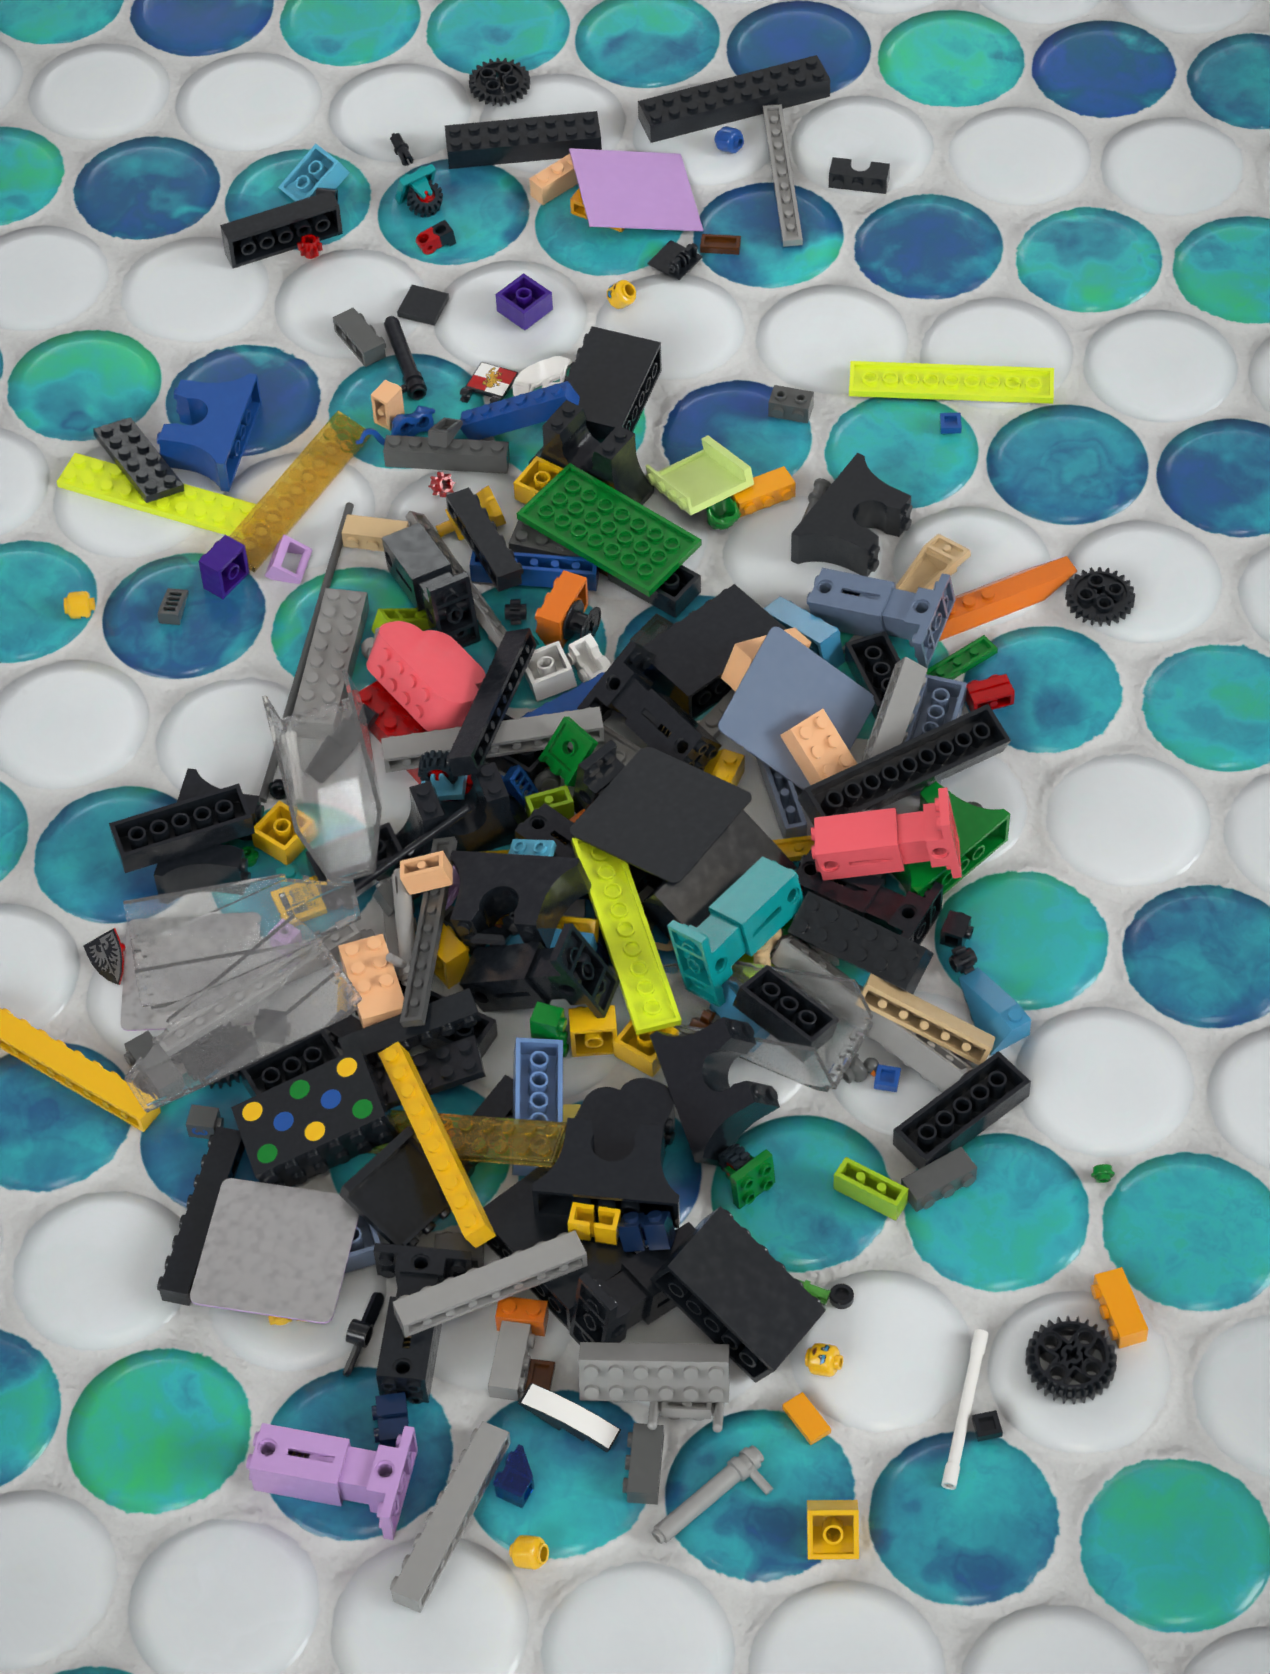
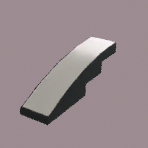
M533 1383L529 1384L518 1403L560 1431L563 1428L579 1440L584 1441L587 1439L605 1452L611 1449L621 1431L618 1427L577 1403Z

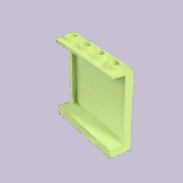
M709 435L701 438L703 450L658 472L649 465L645 466L647 471L646 478L651 485L689 515H693L754 485L751 467Z

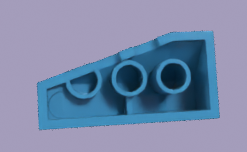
M978 967L974 971L958 978L975 1027L995 1036L994 1045L990 1052L991 1056L1030 1035V1017L1011 996Z

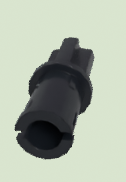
M393 133L390 140L394 146L395 154L399 156L402 165H409L407 159L412 164L414 159L409 152L408 144L404 142L400 133Z

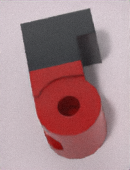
M443 220L418 234L416 244L424 254L429 255L435 252L437 248L439 249L446 244L449 247L456 244L452 228L446 220Z

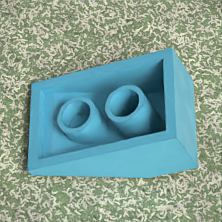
M315 143L278 188L296 202L315 196L317 188L336 189L350 172L338 160Z

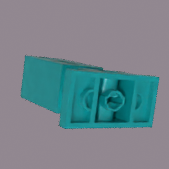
M762 856L708 907L710 916L697 928L692 925L681 924L675 920H672L667 925L687 991L718 1007H721L726 1002L721 985L733 975L731 966L744 954L752 957L798 912L804 899L798 874L793 869H788L776 861H771Z

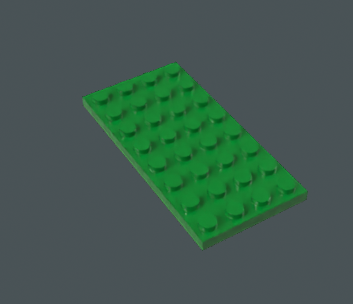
M571 463L517 512L518 520L648 597L702 545V539Z

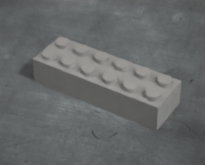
M580 1342L578 1362L581 1401L729 1403V1344Z

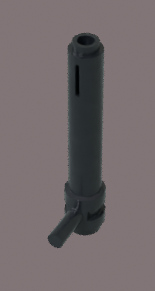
M389 316L385 319L384 327L403 374L402 380L404 384L400 386L402 394L407 392L408 396L413 400H420L425 397L427 387L421 372L416 367L399 320L394 316Z

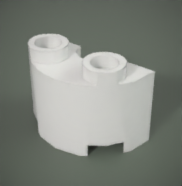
M591 633L569 644V653L566 654L569 663L576 667L578 677L582 682L589 681L598 674L606 672L611 666L607 657L601 654L598 644Z

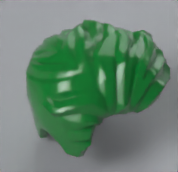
M731 497L707 507V523L716 530H724L733 526L741 515L736 501L733 502Z

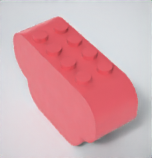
M394 621L381 625L366 663L368 671L428 732L462 727L465 717L486 676L484 669L451 636L435 630L422 631L417 626L403 621Z

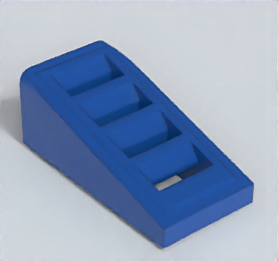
M520 765L510 767L502 779L506 790L524 808V792L528 791L526 796L539 793Z

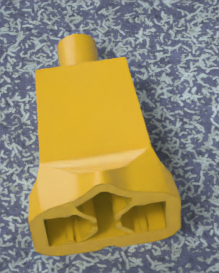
M489 485L476 493L481 507L485 508L488 512L489 520L494 521L496 527L506 524L502 511ZM445 509L449 520L435 526L439 536L443 537L455 531L459 541L465 539L449 512Z

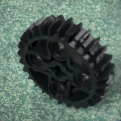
M1067 1316L1064 1322L1057 1317L1056 1324L1048 1320L1047 1327L1040 1325L1039 1332L1034 1331L1033 1338L1029 1339L1028 1347L1026 1348L1025 1365L1027 1366V1374L1031 1375V1383L1037 1382V1390L1045 1388L1044 1396L1052 1393L1053 1401L1057 1397H1062L1063 1404L1067 1399H1071L1074 1405L1078 1398L1085 1403L1086 1396L1094 1400L1095 1393L1102 1395L1103 1388L1108 1389L1110 1381L1114 1379L1117 1367V1354H1115V1345H1111V1337L1104 1338L1105 1330L1098 1332L1097 1324L1090 1327L1088 1319L1085 1323H1081L1079 1316L1075 1321H1071L1070 1317ZM1062 1336H1072V1337H1071L1070 1340H1067V1339H1065V1338L1062 1337ZM1080 1341H1088L1089 1344H1083ZM1046 1345H1053L1055 1348H1048ZM1096 1349L1099 1350L1102 1356V1362L1092 1356ZM1040 1357L1050 1364L1046 1370H1043L1041 1367ZM1092 1371L1096 1375H1089L1087 1372ZM1052 1376H1060L1062 1379H1054ZM1074 1379L1080 1384L1072 1385L1070 1382Z

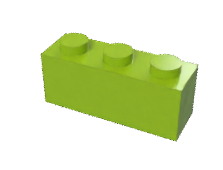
M848 1157L844 1158L834 1173V1190L895 1221L908 1203L909 1188Z

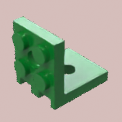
M564 716L538 760L548 764L552 773L560 775L565 782L564 784L575 787L578 764L593 753L598 742L574 720ZM569 742L573 744V751L571 753L567 749Z

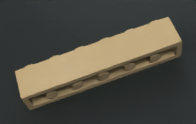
M872 973L869 975L857 1000L858 1004L977 1065L986 1061L993 1048L995 1036Z

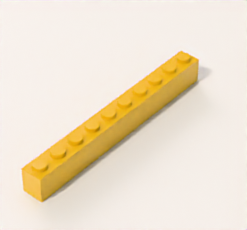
M0 1008V1048L142 1132L161 1113L159 1100L154 1094L150 1092L145 1093L135 1083H128L116 1072H109L104 1069L99 1062L95 1060L90 1061L80 1051H73L61 1040H54L44 1030H37L25 1019H18L8 1009Z
M397 1041L379 1052L378 1055L464 1238L477 1248L494 1238L496 1234L409 1052Z

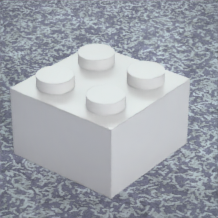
M559 641L534 651L524 675L537 702L577 687L573 669Z

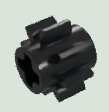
M511 599L510 604H505V620H511V625H521V620H527V605L521 604V599Z
M960 945L951 950L953 955L949 957V964L956 973L960 972L966 975L975 970L973 965L977 963V957L970 947L966 948Z

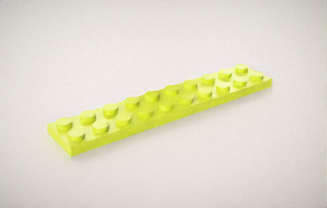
M851 361L849 396L1053 404L1054 368Z
M74 453L56 481L59 488L241 540H245L262 511L261 505L184 484L183 492L146 503L116 464Z
M575 837L572 838L571 843L576 858L580 859L591 882L589 896L616 976L620 980L619 985L636 1035L681 1025L682 1020L628 863Z

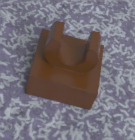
M709 1009L707 1011L703 1010L701 1018H692L689 1027L697 1031L702 1030L712 1024L716 1013Z

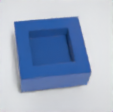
M961 412L940 413L941 434L961 433Z
M878 1064L874 1089L897 1092L901 1068Z

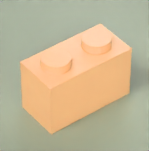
M384 380L371 394L374 423L391 431L393 418L398 414H405L402 388L399 385Z
M444 851L400 861V880L409 895L453 885V867Z

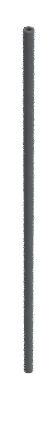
M350 502L345 505L259 796L263 803L267 802L270 792L269 784L273 782L284 745L285 735L292 718L325 588H330L339 559L343 545L342 530L347 514L352 515L354 505Z

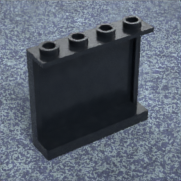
M410 1126L405 1128L342 1186L339 1195L389 1244L416 1246L420 1241L418 1238L423 1233L427 1236L436 1227L435 1222L440 1218L442 1220L447 1218L452 1210L421 1144L413 1138L415 1131Z

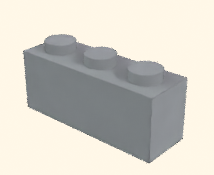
M502 1320L488 1383L489 1397L519 1401L520 1392L525 1391L526 1378L524 1377L525 1370L529 1371L531 1356H528L529 1348L533 1349L535 1344V1334H532L531 1324Z

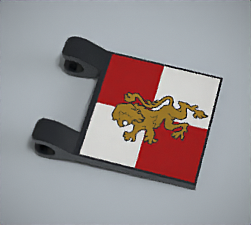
M481 362L467 385L460 390V395H462L460 401L468 403L472 392L491 397L490 403L503 400L518 376V372Z

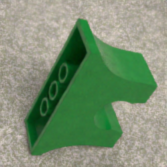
M937 781L930 786L924 787L920 792L919 811H923V804L935 803V798H939L938 788L944 787ZM948 791L960 842L962 877L953 878L951 870H947L946 866L932 868L930 861L904 864V871L892 872L891 874L901 883L906 893L911 891L923 897L925 891L928 888L931 889L936 881L944 885V895L1008 841L1010 813L1005 809H986L974 806Z

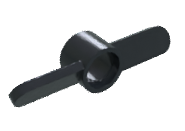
M380 1292L372 1294L362 1320L353 1319L349 1324L346 1342L354 1344L343 1370V1375L346 1377L351 1374L362 1347L366 1348L371 1340L373 1327L384 1303V1295Z

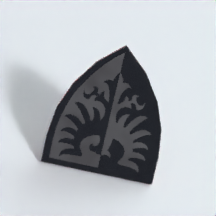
M113 928L83 945L91 964L98 973L108 981L120 985L124 970L123 952L126 947L125 944L120 942L117 931Z

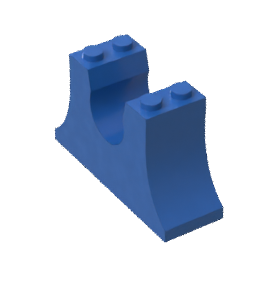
M249 373L242 378L220 383L181 379L179 386L175 387L174 399L177 401L176 412L179 413L180 422L188 425L178 423L164 424L161 432L157 434V444L160 446L159 454L170 468L202 474L213 480L221 491L229 492L262 403L257 374Z

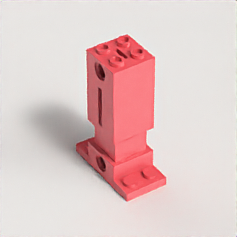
M938 788L939 798H935V803L923 804V811L897 814L896 808L814 818V827H811V838L814 841V846H811L812 858L815 859L816 872H821L822 880L826 881L904 871V864L930 861L932 868L946 866L947 870H951L953 878H961L960 842L948 788Z

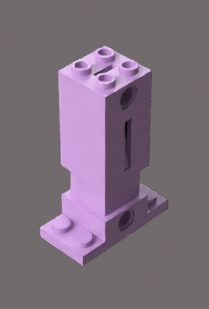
M262 1423L260 1431H256L254 1435L253 1446L255 1448L253 1454L248 1455L246 1468L250 1472L249 1480H252L255 1491L335 1506H342L343 1500L369 1504L370 1512L377 1513V1517L380 1518L379 1528L382 1529L383 1538L394 1540L418 1452L414 1427L404 1426L402 1435L398 1434L396 1447L378 1445L377 1451L351 1447L350 1439Z

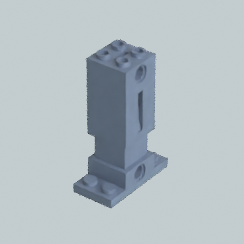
M823 567L820 574L815 577L812 592H809L807 596V605H809L810 613L820 617L826 623L837 627L840 632L866 637L886 631L888 636L908 639L910 646L915 649V658H917L918 663L926 668L929 666L956 601L951 577L948 574H941L939 581L935 582L934 590L918 587L917 592L914 593L896 589L895 583L891 581Z

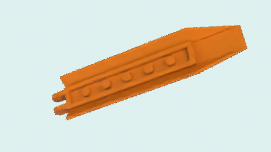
M1065 556L1022 570L955 596L956 601L939 641L1044 601L1077 572V569L1070 559Z

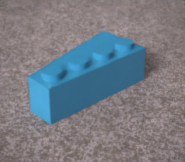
M781 596L764 608L786 629L795 627L812 642L809 649L835 668H838L845 662L840 639L841 634L837 627L826 623L820 617L812 615L806 609L798 607L792 601H788Z

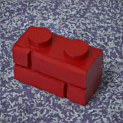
M995 674L985 680L970 681L967 684L965 701L969 705L970 711H974L987 704L994 710L1014 704L1015 691L1007 674Z

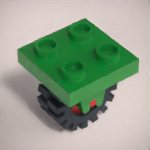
M733 1143L718 1155L719 1165L722 1166V1171L726 1173L725 1176L731 1182L733 1204L739 1209L746 1204L752 1203L759 1194L769 1190L775 1183L773 1155L767 1149L754 1158L748 1151L745 1152V1148Z

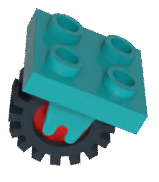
M433 164L421 166L410 175H403L399 179L395 196L397 203L400 205L407 201V206H410L409 210L411 212L415 210V215L421 213L420 217H424V214L430 217L431 213L435 215L436 211L440 210L443 200L441 187L438 188L437 183L433 185L436 173Z

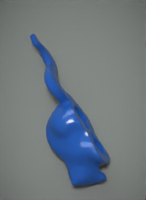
M418 406L413 413L396 415L392 420L391 435L415 436L419 432H428L434 426L432 414L435 413V409ZM372 428L365 429L360 439L356 441V444H361L365 437L371 434L380 444L384 445L385 439Z

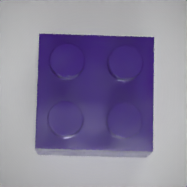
M524 273L495 294L497 312L523 330H527L553 310L552 292Z
M227 535L216 541L213 547L206 554H203L198 561L203 588L221 599H224L250 573L245 545Z

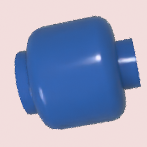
M728 126L718 130L714 139L719 150L731 154L738 152L744 144L742 132Z

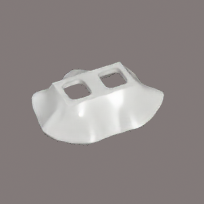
M554 356L528 366L514 380L512 386L513 396L531 392L540 386L545 388L564 382L566 373L573 361L566 357Z

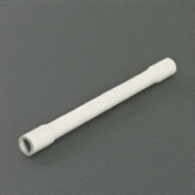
M976 1329L973 1334L970 1348L971 1354L949 1457L941 1483L943 1488L954 1490L957 1486L960 1461L976 1385L989 1335L987 1331L982 1329Z

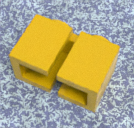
M573 1202L568 1219V1233L575 1230L581 1240L590 1241L591 1237H595V1242L617 1245L621 1210L599 1206L598 1223L595 1222L594 1205Z

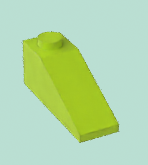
M416 608L378 609L371 628L375 634V629L380 628L385 623L403 621L417 626L422 631L430 629L425 610L418 612Z

